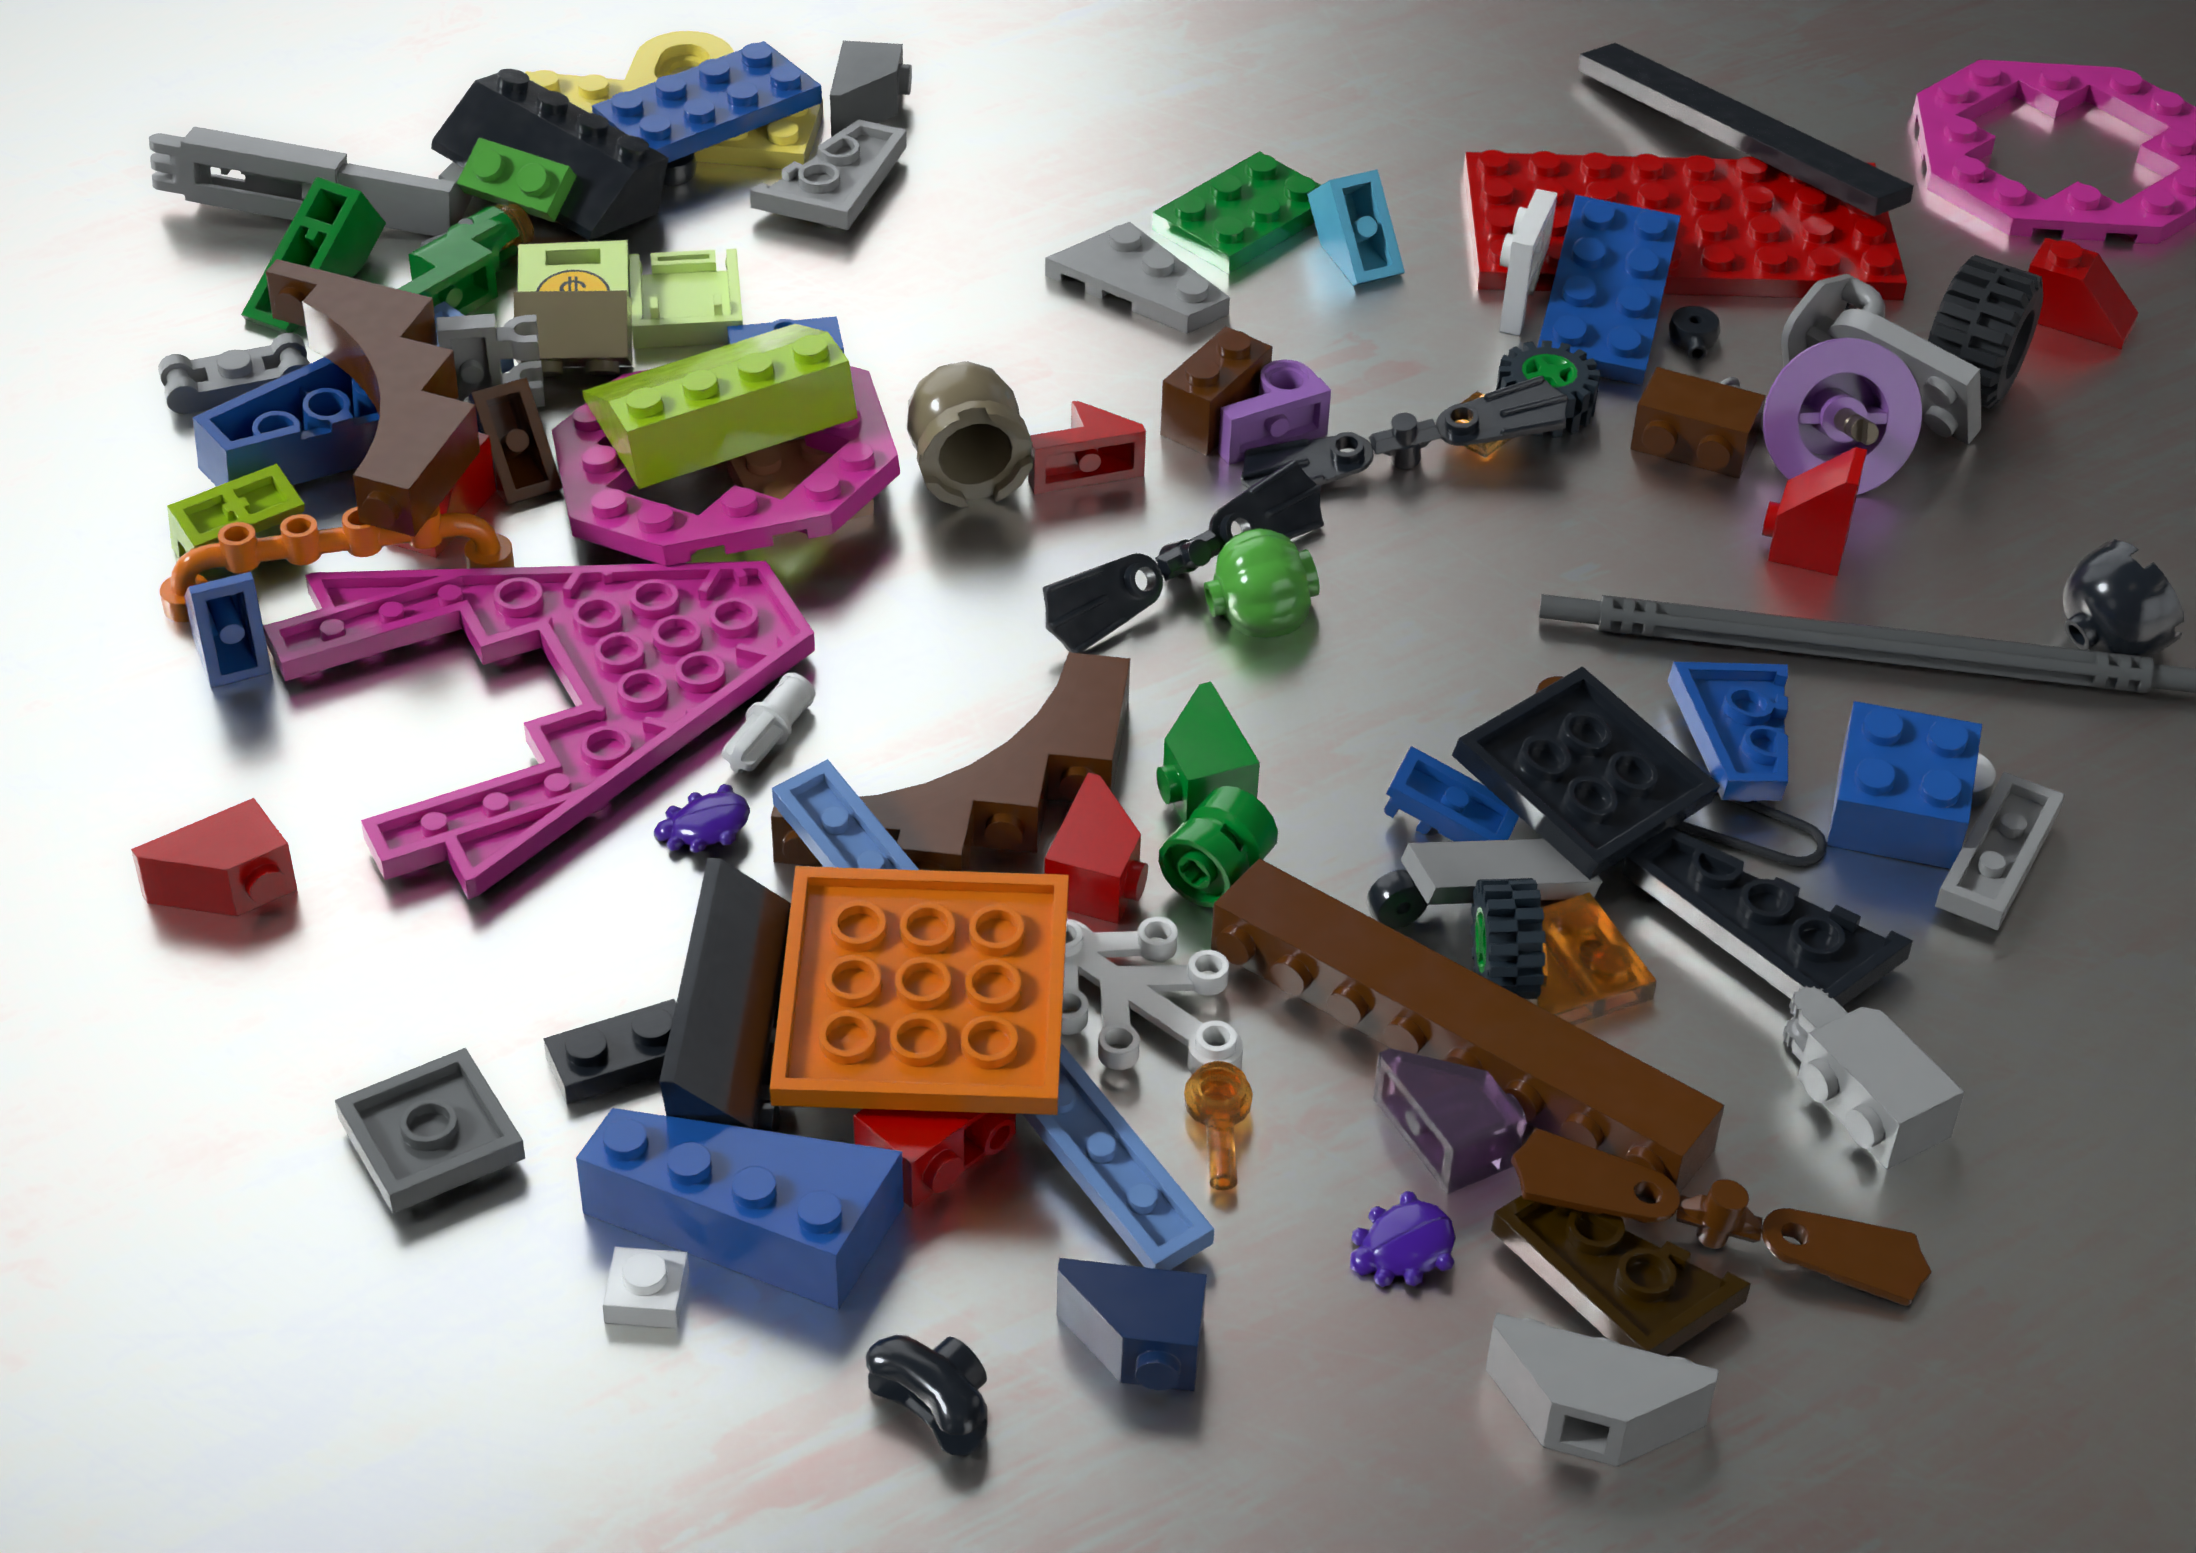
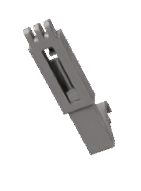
M193 126L185 137L156 133L148 138L149 149L155 152L150 156L151 169L157 171L151 175L152 187L154 189L182 194L185 197V201L293 220L317 176L361 191L384 219L386 228L437 236L447 232L448 228L462 219L473 197L464 193L456 184L464 168L454 162L438 175V179L351 164L347 161V153ZM211 167L220 168L222 175L212 174ZM231 170L241 171V174L245 175V179L223 175H228Z

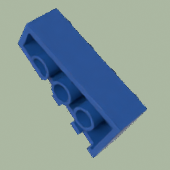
M323 357L194 416L193 425L198 469L216 487L274 464H278L291 485L358 468L366 457L374 440L380 417L376 407L363 388L348 373L331 360Z
M612 1108L576 1157L583 1214L680 1251L688 1252V1254L838 1311L904 1207L902 1151Z

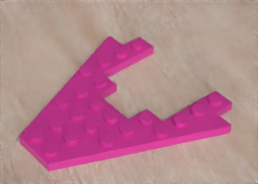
M767 561L680 563L669 566L661 564L314 572L305 575L308 593L317 610L263 626L266 644L285 681L305 675H312L328 668L372 657L385 651L422 640H429L459 629L464 630L483 665L542 648L575 707L524 722L526 742L539 764L361 820L364 840L384 880L448 860L468 900L478 897L587 816L603 810L608 805L609 800L815 651L814 631Z

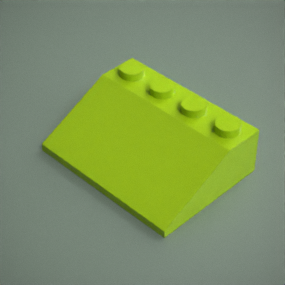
M792 324L582 391L586 404L616 450L638 489L858 418L848 358L829 332L799 324Z

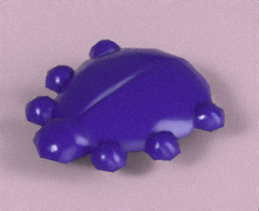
M722 784L717 792L708 793L703 796L699 792H693L687 797L688 804L680 808L672 805L665 812L667 819L658 822L654 829V836L659 841L668 840L667 848L670 851L679 850L684 844L690 845V851L694 853L701 852L708 844H715L719 841L722 845H730L736 840L737 832L747 823L750 807L744 797L733 792L731 785Z
M1411 1191L1403 1192L1399 1197L1400 1204L1392 1206L1389 1210L1379 1206L1371 1208L1368 1218L1373 1224L1369 1230L1358 1227L1352 1231L1351 1241L1360 1247L1350 1254V1269L1361 1276L1376 1272L1374 1275L1375 1283L1382 1287L1390 1285L1395 1276H1403L1406 1284L1416 1286L1422 1282L1424 1272H1429L1435 1267L1442 1271L1450 1270L1455 1263L1451 1255L1456 1239L1452 1220L1437 1205L1420 1201L1414 1192Z

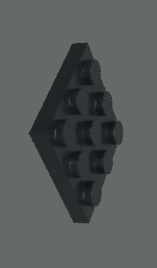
M1583 666L1461 736L1452 753V756L1589 880L1624 859L1627 854L1669 826H1676L1712 803L1720 787L1718 783Z

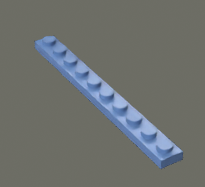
M828 759L772 787L773 805L823 867L919 870ZM1061 1043L1058 1115H1022L1142 1265L1146 1268L1171 1270L1212 1245L1214 1241V1228Z

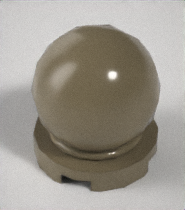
M964 361L939 366L918 382L908 400L907 432L913 447L917 451L916 459L927 489L940 501L958 507H968L966 500L986 498L994 495L997 502L1018 489L1032 470V441L1024 419L1019 416V406L1014 392L992 368Z

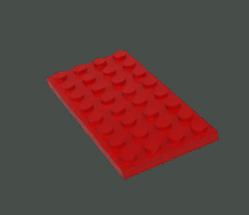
M1499 150L1465 152L1464 178L1478 290H1505L1508 267L1500 266L1504 239L1507 233L1513 234L1514 222L1519 207L1528 208L1536 189H1541L1558 194L1551 240L1535 291L1552 290L1575 195L1681 216L1663 294L1803 298L1817 281L1849 274L1872 286L1880 293L1883 300L1904 301L1907 280L1888 211L1872 216L1752 156L1740 159H1717L1703 155H1693L1688 158L1659 157L1653 154L1608 156L1598 152L1585 155L1555 154L1549 151H1538L1533 154L1504 153ZM1868 163V164H1870V165L1876 167V164H1875V163Z

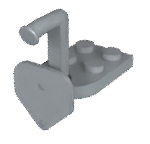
M1849 274L1819 280L1791 312L1781 335L1784 367L1799 353L1827 340L1836 338L1869 340L1889 349L1909 368L1919 388L1922 402V420L1929 429L1942 437L1952 436L1967 445L1981 430L1980 369L1885 319V303L1880 293L1872 286ZM1847 303H1850L1859 309L1845 310ZM1729 377L1720 382L1721 384L1740 388V382L1735 377ZM1762 414V419H1761V424H1760V430H1762V431H1763V414Z

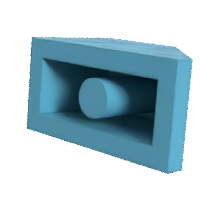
M1378 169L1329 180L1307 194L1320 244L1353 286L1405 273Z

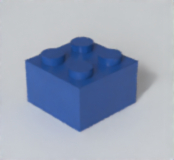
M1853 701L1842 749L1827 846L1951 869L1962 849L1969 825L1982 724Z

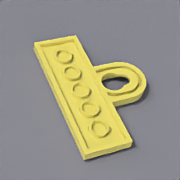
M675 31L658 35L643 43L635 53L625 80L609 79L597 74L586 76L557 74L551 70L525 71L531 81L549 91L564 94L569 99V102L588 113H592V105L608 100L617 93L632 91L656 82L662 76L671 75L672 71L677 68L695 67L705 60L717 59L734 51L725 40L715 35L698 31ZM823 98L822 103L697 151L694 153L696 161L783 169L794 161L803 165L809 160L824 116Z

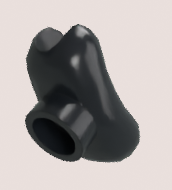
M893 1335L880 1339L870 1346L866 1353V1367L870 1371L868 1374V1387L874 1395L903 1405L919 1416L932 1428L941 1449L951 1455L968 1456L981 1445L987 1433L988 1418L987 1405L978 1390L987 1382V1375L978 1357L966 1344L957 1338L946 1337L934 1349H931L909 1336Z

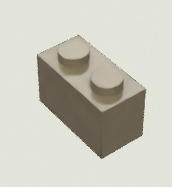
M627 290L513 292L514 318L536 314L543 377L563 375V367H585V374L611 376L619 374V366H633L632 303ZM516 360V362H517L518 364L523 363V362H528V361H519V360Z

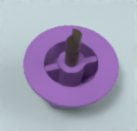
M1836 338L1815 344L1794 357L1782 369L1771 386L1763 414V433L1769 455L1779 471L1790 480L1855 447L1867 449L1857 495L1868 492L1890 479L1903 466L1914 449L1922 422V402L1919 388L1905 363L1889 349L1877 343L1859 338Z

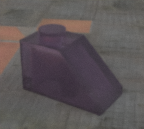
M1392 1048L1378 1054L1373 1099L1447 1194L1514 1167L1511 1164L1513 1154L1522 1146L1523 1134L1526 1129V1117L1519 1101L1512 1094L1505 1093L1488 1071Z

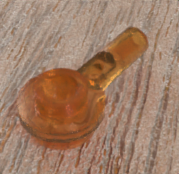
M1213 1061L1199 1067L1186 1082L1183 1095L1186 1111L1195 1121L1206 1126L1209 1183L1212 1188L1222 1191L1232 1189L1238 1183L1234 1125L1243 1121L1249 1114L1253 1098L1252 1089L1245 1074L1235 1065L1223 1061Z

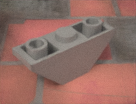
M1497 1312L1493 1323L1486 1371L1542 1447L1616 1467L1706 1427L1719 1373L1718 1369L1695 1364L1682 1357H1668L1621 1345L1608 1338H1594L1547 1326L1534 1319H1520Z

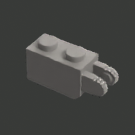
M1806 986L1803 989L1799 988L1798 992L1794 991L1789 1006L1791 1008L1790 1014H1793L1794 1017L1792 1016L1791 1020H1787L1782 1036L1784 1037L1783 1042L1787 1043V1048H1792V1053L1801 1061L1797 1078L1803 1083L1807 1093L1814 1100L1821 1102L1848 1129L1852 1139L1859 1146L1866 1148L1886 1169H1889L1951 1138L1964 1091L1882 1010L1860 1007L1848 1013L1834 998H1829L1828 993H1824L1822 989H1816L1815 986L1813 988Z

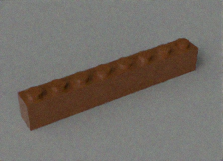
M1260 858L1214 903L1211 950L1223 954L1228 962L1242 966L1275 984L1283 992L1296 996L1328 1013L1341 1024L1353 1027L1390 1047L1396 1054L1410 1058L1443 1076L1456 1087L1468 1090L1496 1105L1519 1121L1527 1122L1538 1129L1658 1171L1675 1184L1679 1194L1715 1150L1724 1104Z

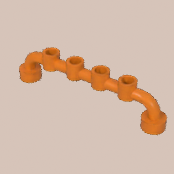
M439 506L415 537L360 523L357 507L351 508L343 514V527L318 530L315 518L306 514H296L282 521L280 525L281 535L256 538L255 529L252 525L245 522H234L220 529L218 532L219 543L193 548L181 556L172 569L171 577L161 584L159 593L166 617L176 622H190L184 596L188 587L208 582L199 573L211 568L225 567L226 570L232 573H247L257 568L260 562L286 559L294 565H308L314 563L322 554L348 551L356 557H369L377 554L383 546L409 543L410 546L417 549H430L438 546L443 541V538L456 536L470 538L464 547L466 568L514 567L512 543L507 537L496 534L494 528L483 518L469 513L440 514Z

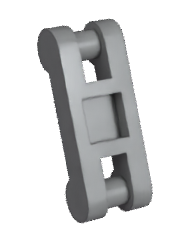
M284 333L277 336L272 344L246 350L233 349L219 355L190 360L182 354H170L160 361L158 372L163 386H165L164 395L169 409L179 414H187L212 409L310 364L307 359V350L303 339L294 333Z

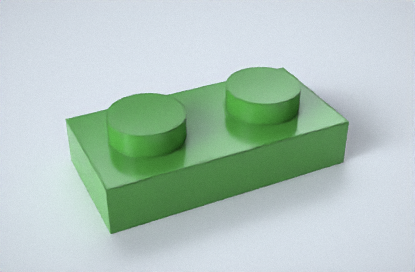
M479 137L456 184L466 194L555 222L577 175L570 166Z

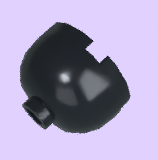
M2117 539L2104 543L2085 556L2073 568L2063 590V606L2067 620L2064 626L2071 641L2082 650L2089 649L2091 651L2150 657L2163 651L2181 638L2183 632H2175V627L2184 622V612L2175 590L2154 562L2143 568L2136 560L2130 557L2139 550L2132 544Z

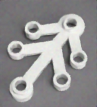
M1151 917L1141 922L1138 931L1092 932L1085 924L1067 919L1063 1010H1073L1075 1012L1070 1014L1063 1013V1035L1079 1033L1088 1023V999L1082 992L1078 991V977L1082 975L1100 987L1103 1029L1098 1036V1058L1104 1066L1114 1070H1124L1132 1067L1138 1061L1140 1037L1137 1030L1130 1026L1129 1008H1131L1188 1047L1187 1066L1191 1074L1198 1080L1210 1084H1221L1231 1081L1239 1074L1242 1067L1243 1042L1230 1024L1217 1020L1202 1023L1157 993L1194 991L1208 996L1219 994L1228 984L1229 962L1223 954L1214 950H1202L1191 956L1188 965L1117 966L1106 958L1142 956L1153 962H1162L1172 958L1177 951V926L1167 918ZM1151 938H1162L1164 940L1155 941L1151 940ZM1203 971H1212V972H1214L1215 974H1204V973H1201V972H1203ZM1121 1044V1045H1125V1046H1127V1047H1126V1048H1122V1049H1117V1048L1111 1047V1045Z

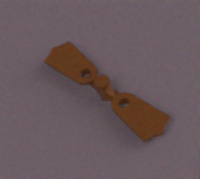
M1538 1128L1534 1129L1527 1142L1513 1154L1511 1164L1514 1166L1519 1177L1522 1198L1524 1200L1597 1215L1604 1213L1630 1218L1642 1223L1666 1221L1673 1217L1677 1211L1676 1221L1697 1227L1696 1237L1706 1247L1713 1249L1722 1248L1727 1243L1729 1236L1752 1243L1759 1242L1762 1236L1765 1245L1771 1253L1785 1263L1797 1264L1827 1275L1833 1281L1904 1306L1911 1304L1917 1290L1929 1278L1932 1272L1921 1252L1917 1236L1914 1233L1791 1208H1781L1770 1212L1762 1224L1763 1218L1755 1216L1747 1207L1749 1202L1748 1192L1741 1184L1733 1180L1720 1179L1715 1181L1711 1185L1707 1196L1703 1194L1695 1197L1683 1196L1679 1194L1675 1184L1658 1171ZM1637 1195L1649 1198L1654 1204L1641 1201L1637 1198ZM1783 1236L1792 1237L1801 1245L1792 1244Z

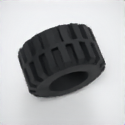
M1974 255L1964 263L1952 279L1937 311L1928 342L1980 369L1981 406L1992 409L2004 398L2011 388L2026 357L2042 308L2043 283L2042 277Z

